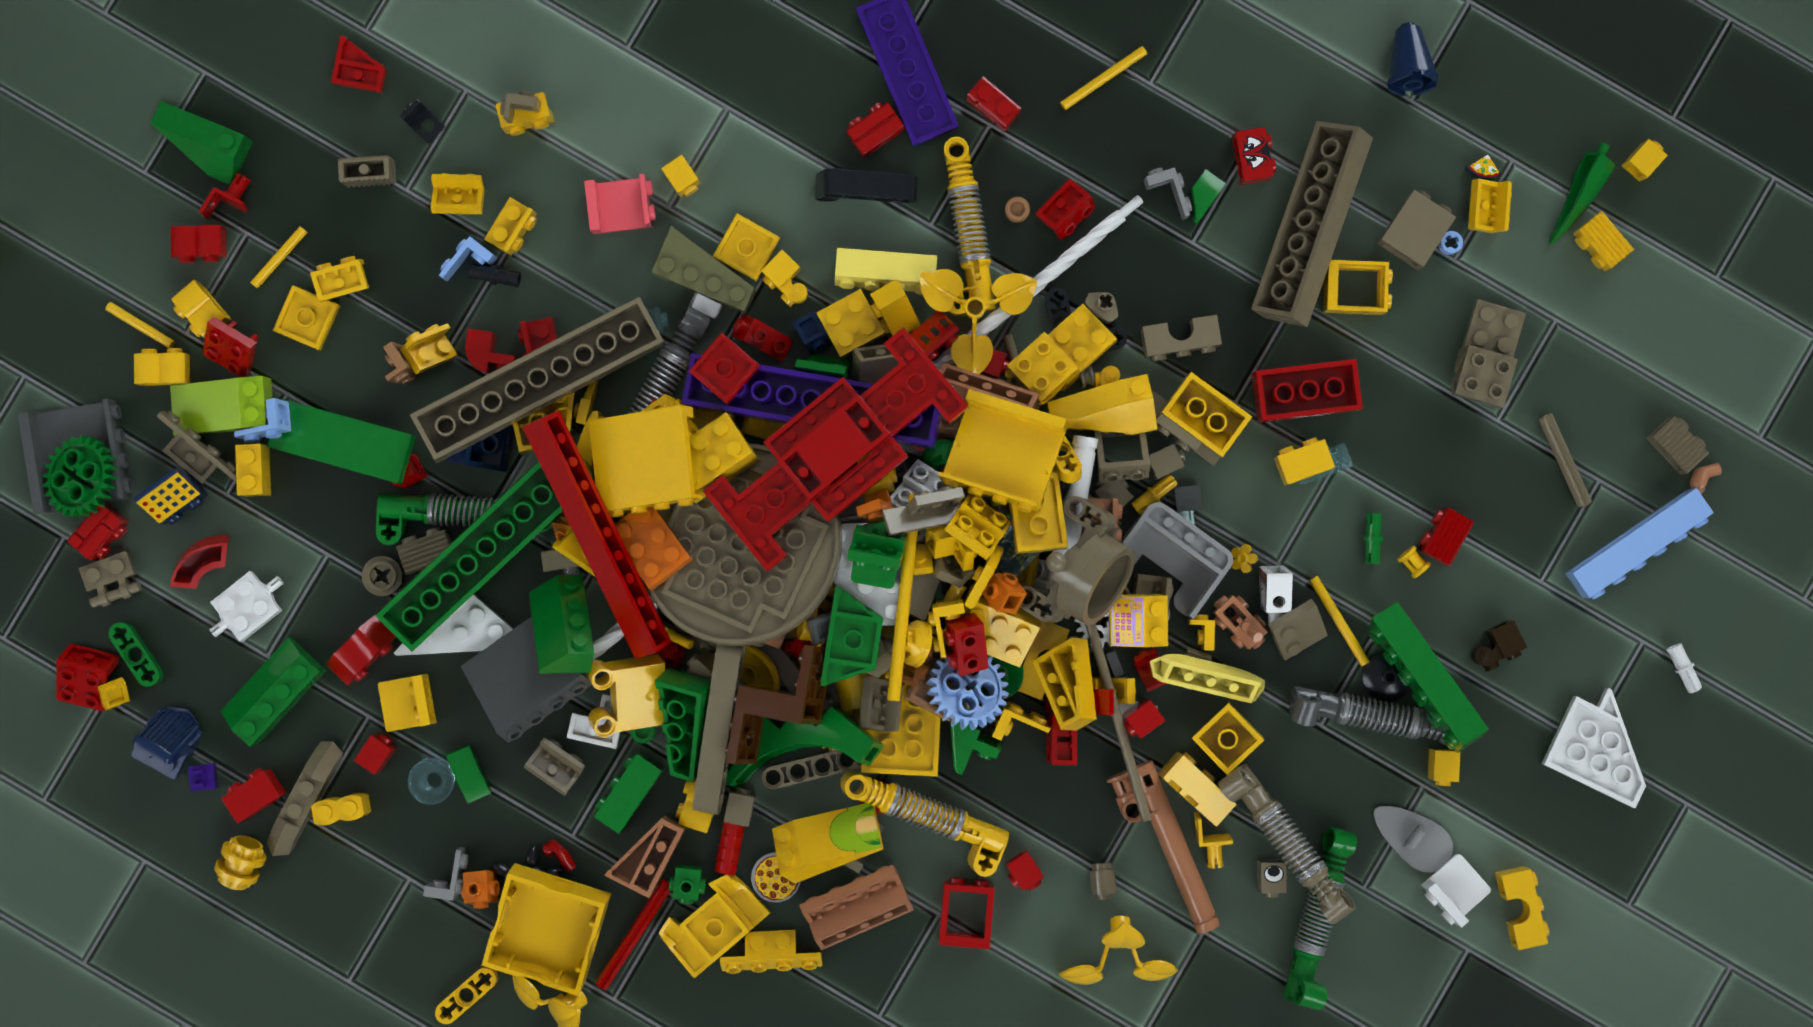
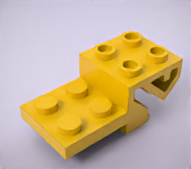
M1082 303L1048 335L1043 332L1007 365V368L1027 390L1039 394L1038 401L1043 405L1053 399L1059 391H1065L1080 378L1082 372L1117 342V338Z

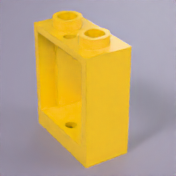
M1331 260L1323 283V313L1383 315L1387 313L1392 305V295L1388 294V286L1392 283L1393 271L1389 269V262ZM1339 270L1377 272L1376 307L1338 305Z

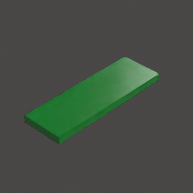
M284 400L289 402L291 431L282 433V436L279 438H269L267 447L402 485L415 441V435Z

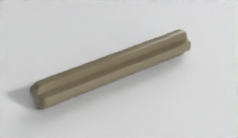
M1550 413L1540 417V425L1577 506L1584 507L1590 504L1592 500L1553 414Z

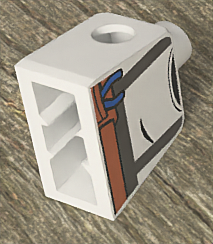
M1259 566L1260 606L1268 613V624L1283 616V613L1292 610L1293 573L1285 566Z

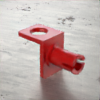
M236 173L227 191H221L213 187L199 210L203 218L209 220L220 200L247 213L248 208L240 198L251 181L244 175L241 177L240 173Z

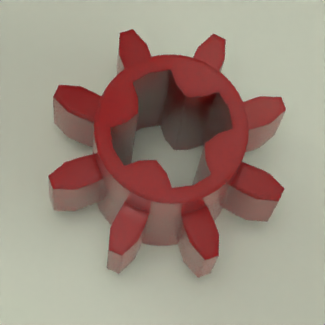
M671 642L654 655L658 654L665 663V669H675L678 663H684L685 647Z

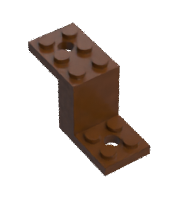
M804 645V649L799 656L801 666L799 675L795 680L796 693L759 686H739L734 697V704L736 706L734 716L730 721V740L725 748L726 763L756 764L764 717L798 724H821L827 685L820 686L826 647Z

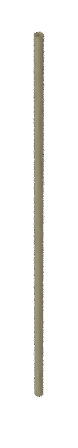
M1009 334L1003 336L1009 361L1011 362L1018 356L1013 335ZM1014 376L1016 384L1023 386V384ZM1096 623L1086 625L1103 688L1114 689ZM1114 689V715L1111 716L1142 822L1152 820Z

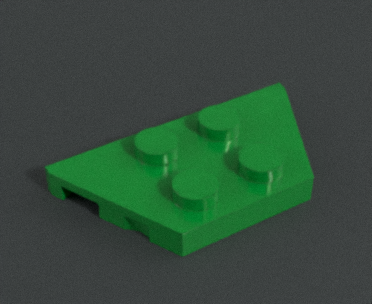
M835 586L820 686H826L876 669L883 617L839 586Z

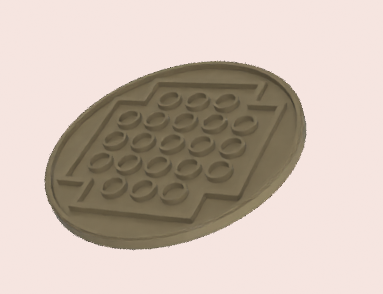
M749 444L760 461L729 481L738 494L778 463L766 446ZM705 497L698 503L693 501V505L678 506V503L670 504V509L658 510L693 560L653 591L649 588L648 590L661 611L674 624L696 638L725 646H749L776 639L805 621L824 600L834 582L842 551L840 517L838 515L828 523L813 504L809 505L773 535L774 539L788 556L769 572L763 568L708 497Z

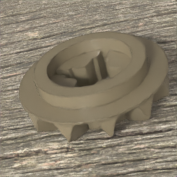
M377 556L365 564L362 571V582L370 593L377 596H387L396 592L402 584L403 572L399 563L391 557ZM378 570L382 572L390 570L386 576L388 582L381 580L375 583L379 577Z

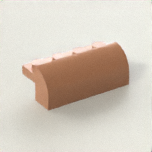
M943 363L939 370L966 403L965 397L968 389L1036 410L1041 405L1038 401L1039 394L1029 391L1023 386L983 373L977 374L961 369L955 364Z
M894 865L880 867L870 875L857 877L849 884L834 887L828 893L819 897H811L805 903L799 905L802 914L810 925L814 940L821 950L914 911L902 879Z

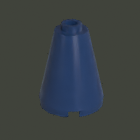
M1407 22L1403 23L1395 31L1387 81L1388 91L1399 96H1405V92L1413 91V95H1420L1433 90L1437 86L1438 74L1420 26Z

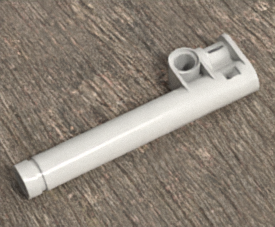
M1073 435L1072 448L1082 464V477L1078 482L1072 483L1068 494L1062 502L1063 512L1064 504L1068 498L1078 496L1088 499L1098 439ZM1082 503L1076 506L1077 515L1083 510ZM1065 512L1064 519L1068 548L1066 550L1052 551V553L1059 552L1063 555L1068 549L1077 544L1083 527L1070 519ZM1039 559L1035 587L1049 594L1056 581L1053 579L1054 572L1047 568L1046 560ZM1041 606L1042 608H1046L1047 610L1052 612L1050 610V606Z

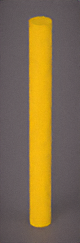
M1143 46L1139 47L1060 102L1063 109L1066 111L1147 55Z
M1315 576L1310 579L1309 582L1359 664L1364 666L1369 663L1368 657L1319 577Z

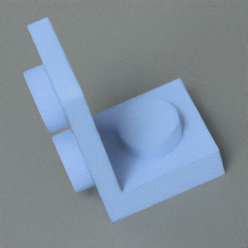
M469 236L467 240L463 239L456 247L457 253L453 258L447 259L440 268L442 272L439 276L448 282L472 251L471 257L482 265L487 262L492 266L498 258Z
M277 398L267 399L265 415L268 425L235 431L234 437L244 439L245 443L259 442L262 437L279 438L282 436V433L290 432L289 402Z

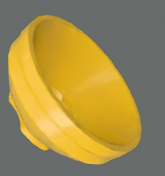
M915 620L908 624L905 664L919 667L927 659L932 645V628L928 622Z

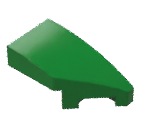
M1206 169L1190 190L1191 195L1188 197L1194 212L1193 221L1196 224L1226 184Z

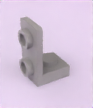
M465 847L456 849L450 886L447 881L433 880V883H428L424 886L423 896L453 901L458 898L459 894L461 895V887L463 885V879H461L462 870H465L468 864V854H465Z

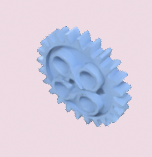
M991 656L988 658V669L974 672L973 676L969 674L959 676L958 673H954V668L951 669L949 667L947 658L940 657L941 661L937 660L933 664L936 669H932L929 672V675L933 678L926 682V684L933 687L927 691L928 695H934V699L929 703L939 706L935 713L943 712V721L951 718L952 727L960 722L961 730H964L968 724L971 730L977 728L978 725L983 728L987 725V722L991 724L996 720L995 716L998 717L1002 713L1000 708L1007 704L1002 699L1009 695L1008 692L1002 690L1008 686L1007 682H1001V678L1006 674L996 671L1000 664L993 666L991 664L993 657ZM946 681L952 682L955 690L950 689ZM981 687L988 691L989 696H985L981 692ZM962 701L969 704L970 710H966L963 707Z

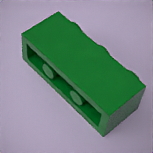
M640 752L635 756L631 754L623 765L626 769L621 778L618 775L614 778L608 787L612 791L607 798L602 796L594 808L598 811L594 818L618 834L623 831L664 770L663 767Z

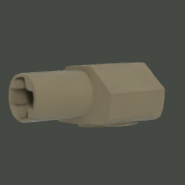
M1095 292L1087 295L1084 305L1102 323L1108 325L1118 318L1117 304L1112 294Z

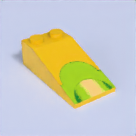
M870 803L792 820L772 828L779 873L794 884L883 850L876 808L870 805Z

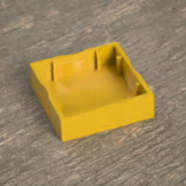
M514 863L506 876L498 905L497 921L490 933L481 966L513 976L530 978L545 986L579 996L586 982L611 893Z

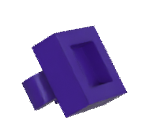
M216 763L188 766L190 791L218 788Z

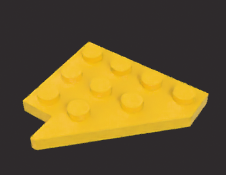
M909 684L902 686L899 731L876 732L867 730L885 746L871 766L861 764V773L938 777L941 718L904 699L909 689Z

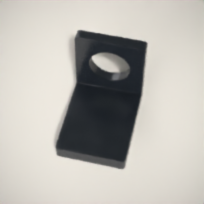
M418 99L407 105L400 115L428 144L445 128V125ZM426 119L432 120L435 124V128L431 133H424L421 130V123Z

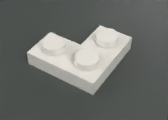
M602 694L600 707L606 708L609 712H611V697L608 694ZM572 713L567 738L617 749L621 732H615L606 738L600 737L589 724L588 716ZM607 719L601 720L598 725H603Z

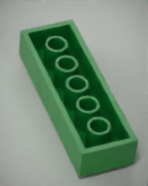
M1394 603L1374 616L1369 625V637L1375 645L1380 644L1384 649V658L1389 665L1392 666L1394 664L1400 672L1397 675L1403 685L1411 687L1414 692L1412 696L1418 706L1426 708L1430 714L1427 716L1428 720L1435 729L1439 727L1445 736L1442 739L1450 750L1455 749L1459 753L1482 738L1489 728L1399 603Z

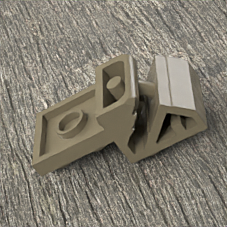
M1480 299L1475 300L1463 345L1458 351L1454 365L1456 375L1452 381V395L1495 408H1504L1518 359L1513 357L1526 313Z

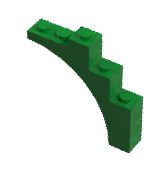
M832 706L822 714L821 724H798L784 721V725H782L776 719L764 717L756 764H731L728 767L726 783L735 787H743L750 777L767 762L786 752L808 747L832 748L845 753L858 763L871 766L885 745L866 729L859 728V724L843 710Z

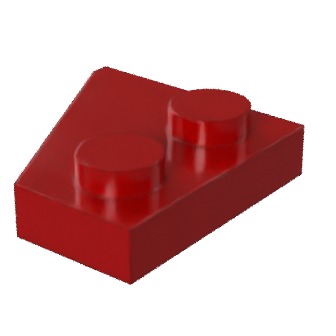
M340 35L331 83L382 94L387 69L346 37Z

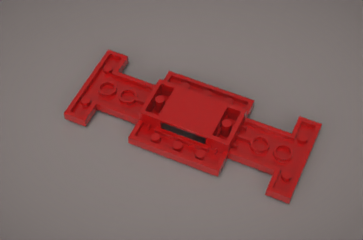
M904 327L883 343L899 364L860 396L846 379L842 377L773 433L763 443L774 455L778 463L748 488L738 494L726 477L722 475L703 491L767 572L788 556L774 539L773 535L811 504L816 507L829 523L909 458L893 437L930 406L934 405L949 424L969 409L968 404ZM871 451V453L868 456L861 460L857 465L850 469L835 483H833L832 485L830 484L841 474H843L847 469H849L852 465H854L858 460H860L863 456H865L868 452Z

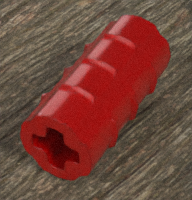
M723 823L715 872L727 875L736 874L745 826Z

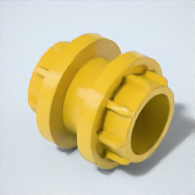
M244 835L232 837L230 841L223 844L221 848L223 857L216 861L214 870L218 876L217 880L223 886L233 890H245L258 881L260 872L257 868L264 865L266 854L264 853L262 843L258 840Z

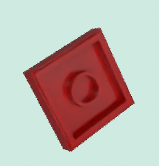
M721 332L691 367L689 372L728 405L761 365Z

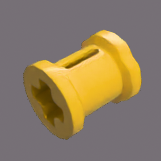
M1415 545L1408 548L1397 558L1399 563L1403 562L1411 571L1413 579L1424 573L1431 565L1429 561L1425 562L1417 553Z

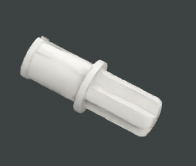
M1682 643L1667 648L1666 651L1669 653L1676 668L1674 671L1679 673L1689 693L1699 691L1702 685L1693 669L1694 663L1690 662Z

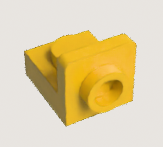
M1196 615L1194 619H1187V624L1202 625V630L1197 631V644L1201 645V650L1214 651L1215 620H1208L1209 615Z

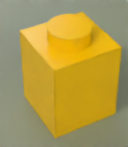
M1648 139L1641 143L1621 166L1641 182L1648 178L1668 155L1663 151V147L1658 142Z
M682 154L661 168L680 197L692 195L698 190L697 186L701 184Z
M1429 748L1428 779L1435 781V785L1451 786V782H1459L1460 752Z

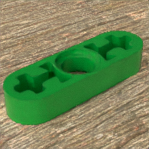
M127 622L113 624L109 629V638L137 681L145 687L158 685L163 679V671L135 628ZM119 628L126 629L125 638L127 641L134 640L135 643H131L124 648L123 645L128 643L124 638H118ZM134 647H138L142 651V658L137 662L130 658V651ZM148 661L149 663L145 664L144 666L148 671L155 672V674L152 676L153 680H146L145 676H147V671L144 667L138 669L137 666L142 665Z

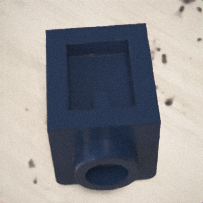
M815 311L793 322L810 355L821 353L832 345Z

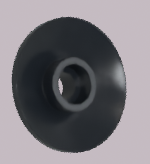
M1380 652L1369 659L1370 662L1364 666L1362 672L1363 685L1366 691L1377 700L1384 702L1396 701L1409 691L1410 686L1403 685L1397 675L1400 672L1394 664L1392 666L1389 665L1383 656L1384 652ZM1389 672L1393 674L1391 682L1385 679L1386 674Z

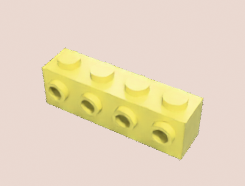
M837 248L834 286H840L843 289L859 287L865 288L868 291H876L897 279L904 291H911L922 295L920 274L937 269V256Z

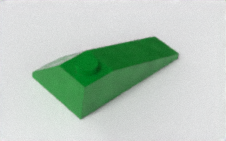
M160 101L151 121V124L208 176L228 185L231 184L236 173L240 172L253 143L252 140L243 134Z

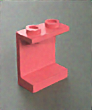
M639 174L637 179L596 183L595 180L584 181L589 227L593 234L653 227L652 220H656L654 205H650L649 196L653 195L651 180L647 181L645 174Z

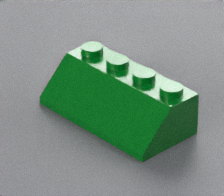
M556 575L529 592L539 674L590 673L594 648L583 575Z
M288 637L226 704L221 713L230 729L249 747L259 745L327 670L291 637Z

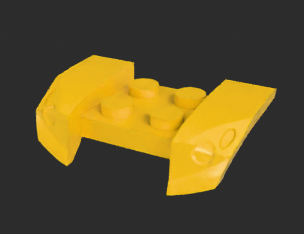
M724 875L708 883L717 892L682 923L675 917H669L659 931L660 938L693 978H696L771 913L750 887L736 875Z

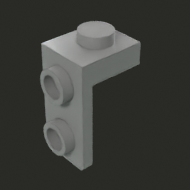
M1162 167L1149 171V176H1146L1144 179L1146 190L1170 183L1182 220L1187 219L1190 216L1189 212L1192 211V206L1188 196L1184 197L1182 191L1184 181L1181 173H1177L1175 167L1163 171Z

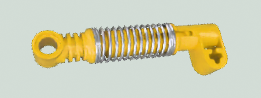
M952 137L944 145L946 166H949L947 168V172L950 173L948 178L951 179L947 187L948 198L955 199L949 203L953 204L950 208L954 210L951 214L955 215L952 218L953 221H956L953 226H957L954 229L955 232H958L955 237H959L956 240L957 243H960L957 248H961L958 253L962 254L959 257V264L965 272L967 287L963 288L959 299H964L963 293L969 292V298L979 297L983 301L993 300L994 294L992 292L989 269L991 255L988 254L990 250L986 248L989 245L986 242L988 238L984 237L987 234L984 231L986 227L982 226L985 222L982 220L984 216L981 215L983 212L980 209L982 207L980 204L981 199L978 198L981 195L978 193V182L974 180L973 176H970L973 174V171L969 170L972 168V164H968L971 162L969 146L963 138ZM954 146H960L964 152L961 156L954 157L950 154V149ZM960 304V309H956L953 305L952 309L948 311L954 317L967 316L965 305ZM996 304L985 306V312L996 310Z
M854 770L848 771L842 776L840 781L841 789L852 800L864 801L872 806L876 805L880 812L885 815L894 816L896 819L899 818V820L920 826V828H925V830H930V832H935V834H940L954 841L963 840L971 843L972 847L967 859L970 868L983 877L991 876L995 873L1008 843L1009 832L1007 830L971 817L963 809L952 808L951 805L947 806L946 803L942 804L941 801L936 802V799L931 800V797L926 798V795L921 796L920 793L916 794L915 791L911 792L910 789L906 790L905 787L901 788L900 785L895 783L883 784L881 781L872 779ZM853 780H860V787L855 791H850V783ZM984 848L989 851H992L993 853L992 855L986 853L983 854L981 852V849ZM985 859H986V863H985V864H984V863L979 864V861H980V860H985Z

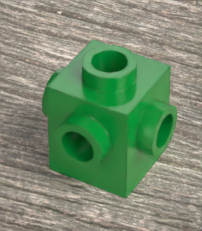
M677 865L675 876L670 877L669 891H673V898L679 899V903L693 904L694 900H699L700 894H705L706 879H702L703 867ZM684 883H689L691 888L686 887Z

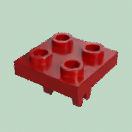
M213 316L207 322L203 355L207 356L209 360L225 367L232 374L239 377H248L252 371L255 349L258 345L256 341L259 339V336L253 334L248 338L235 329L238 325L235 321L227 325Z

